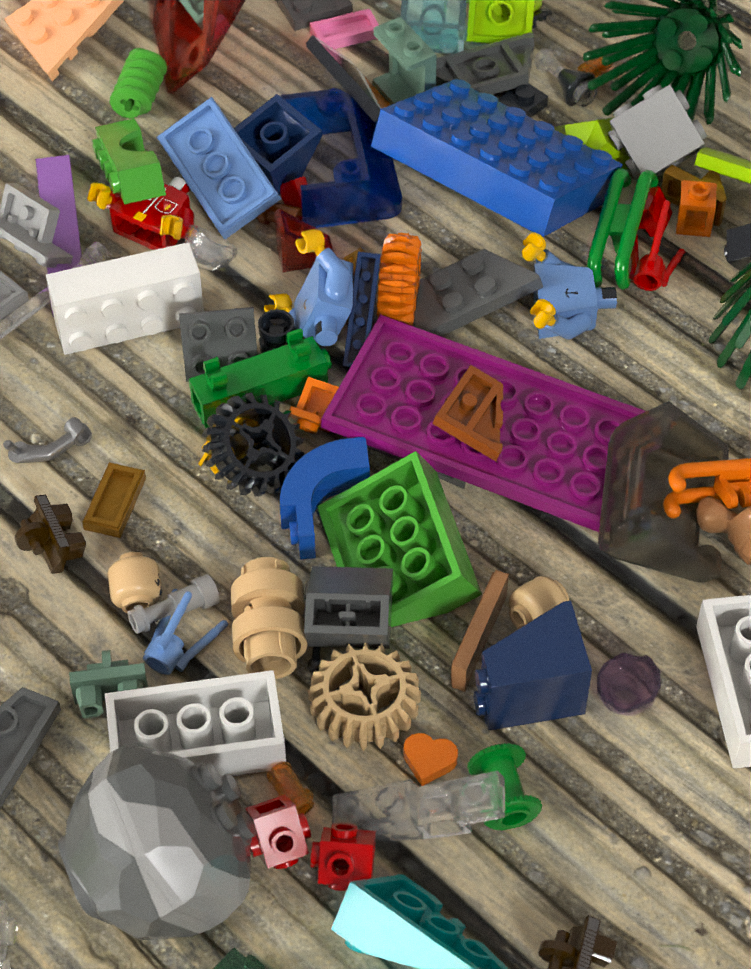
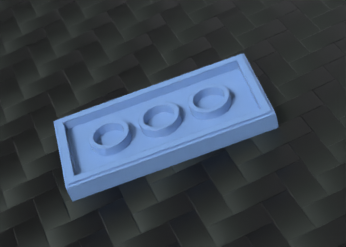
M212 97L157 136L224 239H227L282 199Z

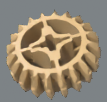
M349 643L345 654L333 650L331 661L321 659L319 671L313 672L311 686L308 690V699L311 701L310 713L313 718H317V726L320 731L328 730V737L332 742L343 737V744L346 748L353 741L359 742L360 748L363 751L367 748L368 742H375L381 749L384 745L385 737L396 743L399 738V730L408 732L411 727V720L416 719L418 716V705L421 702V691L418 688L419 679L416 673H411L412 666L409 660L400 662V655L397 650L386 655L383 644L376 650H370L369 645L364 643L361 650H355ZM351 679L348 683L341 685L343 682ZM395 700V702L388 709L384 710L381 713H378V711L381 708L389 706L390 701Z

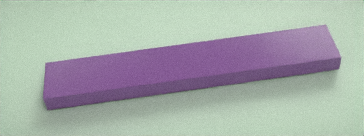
M63 155L36 159L39 197L60 210L52 243L73 256L71 264H57L55 268L47 267V273L51 274L83 266L70 156Z

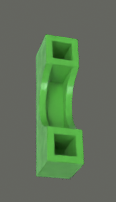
M135 118L95 127L97 139H92L96 159H99L101 170L105 172L107 182L111 184L113 194L119 193L124 204L166 195L160 162L154 151H145L141 129Z

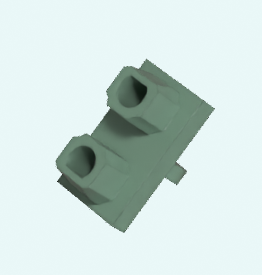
M111 650L102 651V663L87 664V670L69 672L74 703L78 704L84 719L99 717L104 714L103 701H105V693L148 688L145 664L129 665L128 659L112 661Z

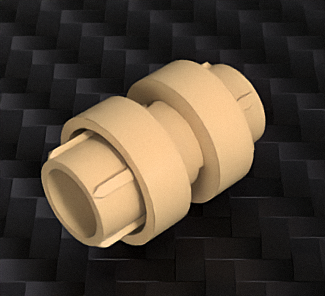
M261 557L249 561L241 568V576L231 586V612L235 618L232 625L233 652L239 660L246 663L248 673L274 670L275 679L291 674L297 668V659L307 649V640L304 634L305 619L302 616L305 610L303 583L298 576L290 572L289 565L279 558Z

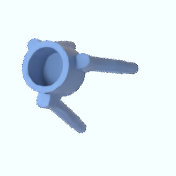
M190 591L185 592L172 617L170 615L159 620L153 638L144 651L143 660L153 670L164 675H170L174 668L183 672L189 661L228 626V622L222 620L183 654L184 642L174 632L192 598Z

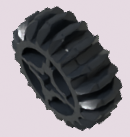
M246 393L241 398L233 396L227 403L220 404L216 408V414H212L208 418L206 423L210 428L203 431L202 437L210 442L203 446L202 452L212 454V458L207 461L206 466L213 467L216 465L219 472L216 473L215 479L220 480L226 477L228 479L226 489L232 490L239 485L240 496H246L251 491L255 497L264 495L266 491L271 494L275 493L283 485L291 468L305 454L297 448L303 444L305 438L295 436L294 431L299 429L300 423L291 424L288 418L291 416L292 411L286 410L283 413L279 411L280 400H275L268 405L267 394L260 395L256 399L252 393ZM248 418L257 421L258 424L250 427L246 424L239 425L234 420ZM256 462L262 466L267 464L272 467V470L269 472H258L248 467Z

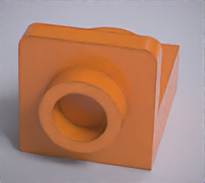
M682 181L676 234L701 237L711 236L716 210V183Z

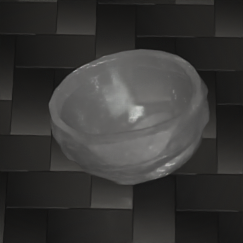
M193 224L187 227L184 243L189 242L198 268L217 271L230 264L237 257L238 248L232 243Z

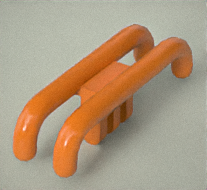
M751 458L683 463L671 469L668 476V482L673 491L666 495L663 508L669 518L675 519L680 516L681 508L679 505L699 503L701 499L707 496L721 500L728 509L737 508L738 503L743 508L751 506ZM715 476L714 486L686 488V481L684 479Z

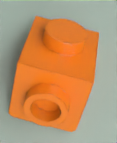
M311 377L307 378L297 407L291 406L289 411H292L291 417L296 423H300L299 429L312 434H316L318 429L330 433L329 430L321 428V418L337 392L338 386Z

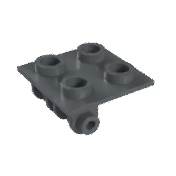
M253 307L179 314L186 382H189V378L205 373L203 368L204 361L218 357L221 368L258 355Z

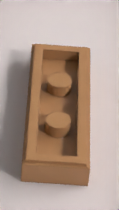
M495 570L489 579L452 662V688L464 692L467 689L507 597L509 578L507 573Z

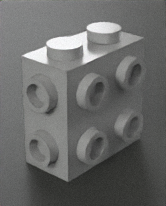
M661 85L650 89L643 95L645 100L635 106L628 103L620 107L613 113L615 118L610 120L613 130L608 132V135L614 142L617 150L624 148L630 159L625 164L635 180L647 169L654 171L658 177L671 164L676 166L705 147L703 139L707 135L698 119L693 122L685 111L690 108L685 96L680 90L674 92L671 85L663 89Z

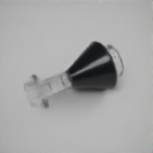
M544 48L539 51L534 60L536 69L541 73L549 71L559 80L567 105L574 106L577 104L580 107H585L595 99L598 88L593 91L588 88V82L596 78L593 73L566 69L557 61L558 54L554 49Z

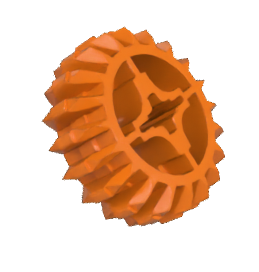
M398 232V234H388L384 240L378 280L377 320L380 315L413 326L422 259V243L418 236Z

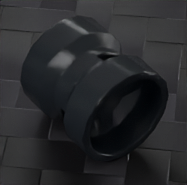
M275 309L269 310L260 316L258 331L261 353L288 345L287 333L295 330L294 318L290 313Z

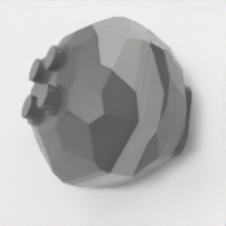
M123 745L109 753L93 769L77 794L67 819L66 835L58 840V847L74 894L82 909L92 918L114 925L137 940L192 937L225 921L244 901L249 892L251 875L250 844L252 843V837L257 835L252 819L242 810L238 798L241 796V791L235 779L229 773L223 776L218 774L210 762L204 765L202 763L195 764L187 758L170 752L134 745Z

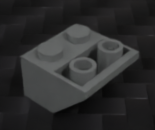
M312 566L306 593L304 626L308 647L346 648L350 643L353 648H361L364 643H367L370 648L377 649L383 644L385 649H390L393 568Z

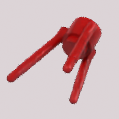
M668 200L663 202L650 253L639 259L638 235L636 236L631 253L629 278L634 281L638 288L645 291H655L660 286L666 287L670 275L685 254L683 248L679 249L666 269L663 259L658 255L670 207V201Z

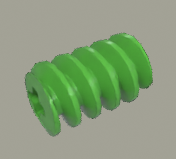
M143 48L131 50L118 77V82L114 86V91L110 95L112 109L121 117L129 119L147 114L152 109V103L156 99L160 84L163 82L164 75L167 72L168 66L166 61L153 51Z

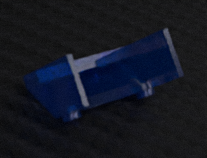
M336 88L281 95L286 102L317 126L323 135L350 132L356 156L355 159L343 160L334 167V181L300 185L303 230L385 220L399 215L402 211V193L393 158L371 147L377 124L348 93Z

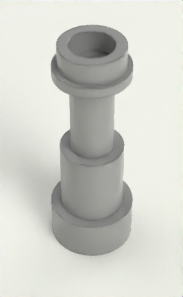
M205 574L191 580V585L168 594V599L145 609L141 605L134 606V609L129 610L127 613L133 630L137 634L142 631L148 632L150 631L151 623L174 614L187 591L192 593V598L185 613L199 607L204 610L219 604V592L210 575Z

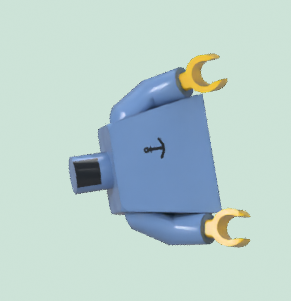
M320 230L302 231L301 235L303 238L296 240L298 251L302 254L315 252L317 257L294 301V308H292V300L288 294H270L269 297L273 299L275 304L265 305L264 310L267 312L279 309L290 313L294 318L295 329L301 328L303 337L313 336L319 345L331 346L337 341L338 335L353 307V263L339 259L330 248L325 249L324 236Z
M530 233L523 240V245L526 247L522 250V256L527 261H533L536 258L533 272L540 276L543 288L532 292L534 306L530 309L531 315L536 316L534 324L538 329L539 339L561 336L571 340L583 332L596 327L598 309L616 308V288H595L593 270L589 267H577L561 261L549 250L545 249L546 242L538 233Z

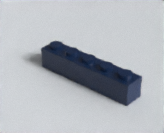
M359 251L357 254L353 284V307L349 315L343 367L346 368L351 367L372 329L381 254Z

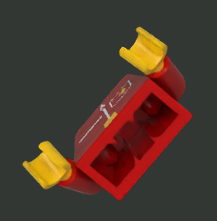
M174 177L168 185L164 184L166 195L124 204L120 194H113V191L107 185L91 183L87 200L89 202H97L96 204L100 209H110L113 233L152 250L174 246L180 238L188 239L194 234V212L190 209L189 196L187 195L190 187L180 177Z

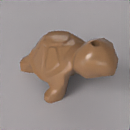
M711 496L701 499L696 509L697 522L701 530L709 533H726L730 543L734 545V550L738 557L747 565H751V506L738 514L732 509H728L719 499Z

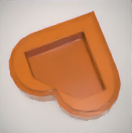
M415 733L405 740L403 756L420 785L424 786L455 769L458 761V749L448 739L439 738L433 740L427 734Z

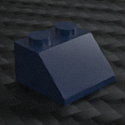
M278 94L234 127L279 195L282 184L303 176L323 136L322 131Z

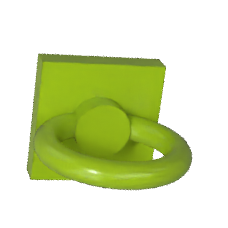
M467 0L469 3L467 41L490 44L532 32L534 12L539 10L543 1Z

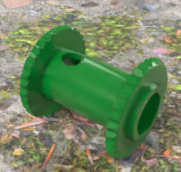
M503 743L487 747L477 752L468 763L467 768L471 776L485 779L492 806L484 812L483 821L487 827L494 830L521 827L534 820L542 810L539 798L524 794L517 768L526 759L525 750L519 745Z

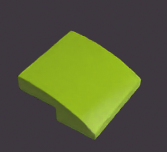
M703 147L698 151L694 165L751 184L750 160L709 147Z

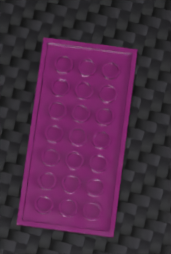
M380 315L323 414L321 428L347 438L364 437L368 446L400 458H404L417 451L437 472L608 535L655 427L658 415ZM470 365L503 383V400L501 402L503 425L500 429V443L503 444V448L496 462L432 424L436 414Z

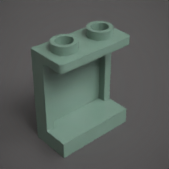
M401 16L373 28V35L389 51V72L372 79V85L391 105L436 87L437 54Z

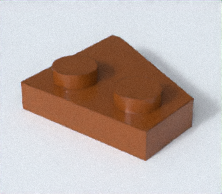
M470 365L436 414L432 424L496 462L503 448V444L500 443V429L503 425V411L501 409L503 383Z

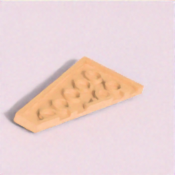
M31 0L4 20L53 82L60 74L57 69L66 59L71 61L77 55L78 45L86 37H93L124 0Z

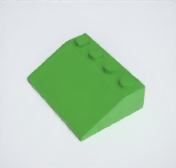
M417 451L317 506L337 567L393 568L391 627L449 613L482 595L437 471Z

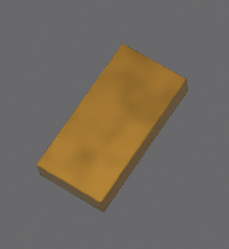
M109 462L83 519L84 530L121 538L146 480L145 470Z

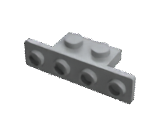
M6 183L0 206V238L7 239L13 243L16 250L28 253L36 258V262L39 265L55 268L57 264H71L73 256L52 243L60 210L18 183Z

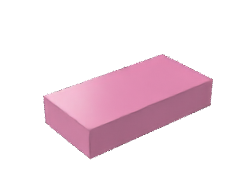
M369 8L310 23V34L333 49H338L377 39L373 35V28L379 24Z

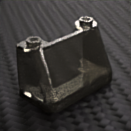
M670 401L621 423L613 431L608 443L598 546L601 551L614 559L697 583L707 582L720 577L722 563L720 551L709 544L699 546L700 527L696 516V509L699 503L679 505L681 514L679 517L672 519L666 515L663 502L666 495L673 491L668 482L671 469L683 463L728 460L729 446ZM715 476L684 479L686 481V488L709 486L714 483Z

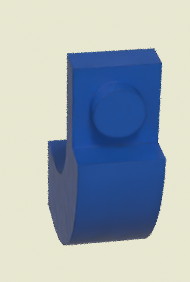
M366 438L340 439L321 445L305 454L288 472L280 493L281 529H290L291 545L299 544L300 560L316 558L313 516L318 508L317 506L326 499L340 494L370 477Z

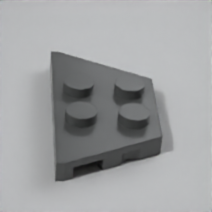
M533 32L437 58L436 86L453 79H460L468 82L471 88L480 93L496 94L510 91L522 84H529L535 46Z
M483 249L420 279L413 327L443 336L543 288L542 281L537 273Z

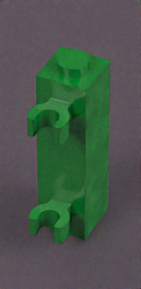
M300 328L287 333L288 345L220 368L218 357L204 361L203 368L205 373L189 378L191 402L206 429L210 427L206 422L212 414H216V408L222 403H227L233 396L241 398L246 393H252L256 399L260 395L267 394L268 405L275 400L282 402L302 394L308 377L328 383V370L332 368V364L325 348L320 349L313 336L303 339V331Z

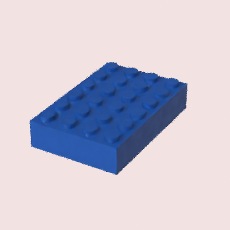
M453 79L380 109L371 147L520 226L538 233L542 237L603 205L612 174L618 168H622L623 165L612 159L609 153L602 150H594L584 145L581 139L571 135H564L554 130V126L550 123L536 121L526 116V112L522 109L508 107L498 102L496 96L480 93L471 88L468 82L460 79Z

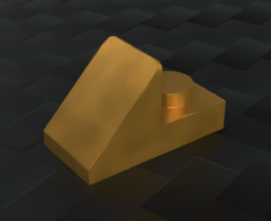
M671 164L664 172L661 189L666 200L679 206L681 183L683 180L716 183V210L713 224L719 227L722 224L727 200L720 174L709 170L702 179H699Z

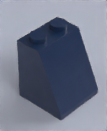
M571 601L560 603L482 652L481 669L475 670L478 691H474L473 696L476 713L478 716L484 715L488 731L585 714L592 668Z

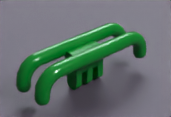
M618 168L612 174L587 259V267L593 270L595 288L600 287L603 283L601 262L608 236H611L615 252L617 253L614 266L616 285L622 290L630 286L629 261L649 190L652 187L658 186V178L652 170L647 169L640 174L631 204H618L622 188H627L631 184L629 172L626 169Z

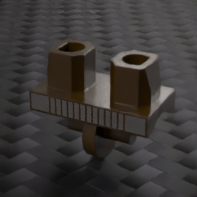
M46 494L37 495L34 497L36 510L29 518L23 519L20 522L21 528L15 534V542L18 548L23 551L32 550L35 555L42 553L51 574L62 573L67 560L83 557L86 541L82 532L64 533L63 530L70 529L73 521L72 512L67 503L51 505Z
M588 915L585 917L584 925L572 927L570 933L565 930H557L555 940L542 941L538 954L544 961L549 963L548 969H590L591 962L605 967L611 963L614 957L617 941L599 931L600 919Z

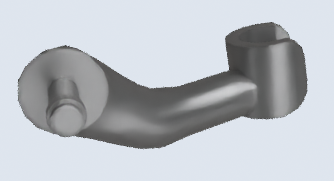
M72 417L65 423L64 430L66 434L48 445H30L21 441L13 443L10 440H6L3 445L5 449L9 450L8 457L14 463L45 462L56 458L74 445L83 446L87 444L92 438V432L80 419Z

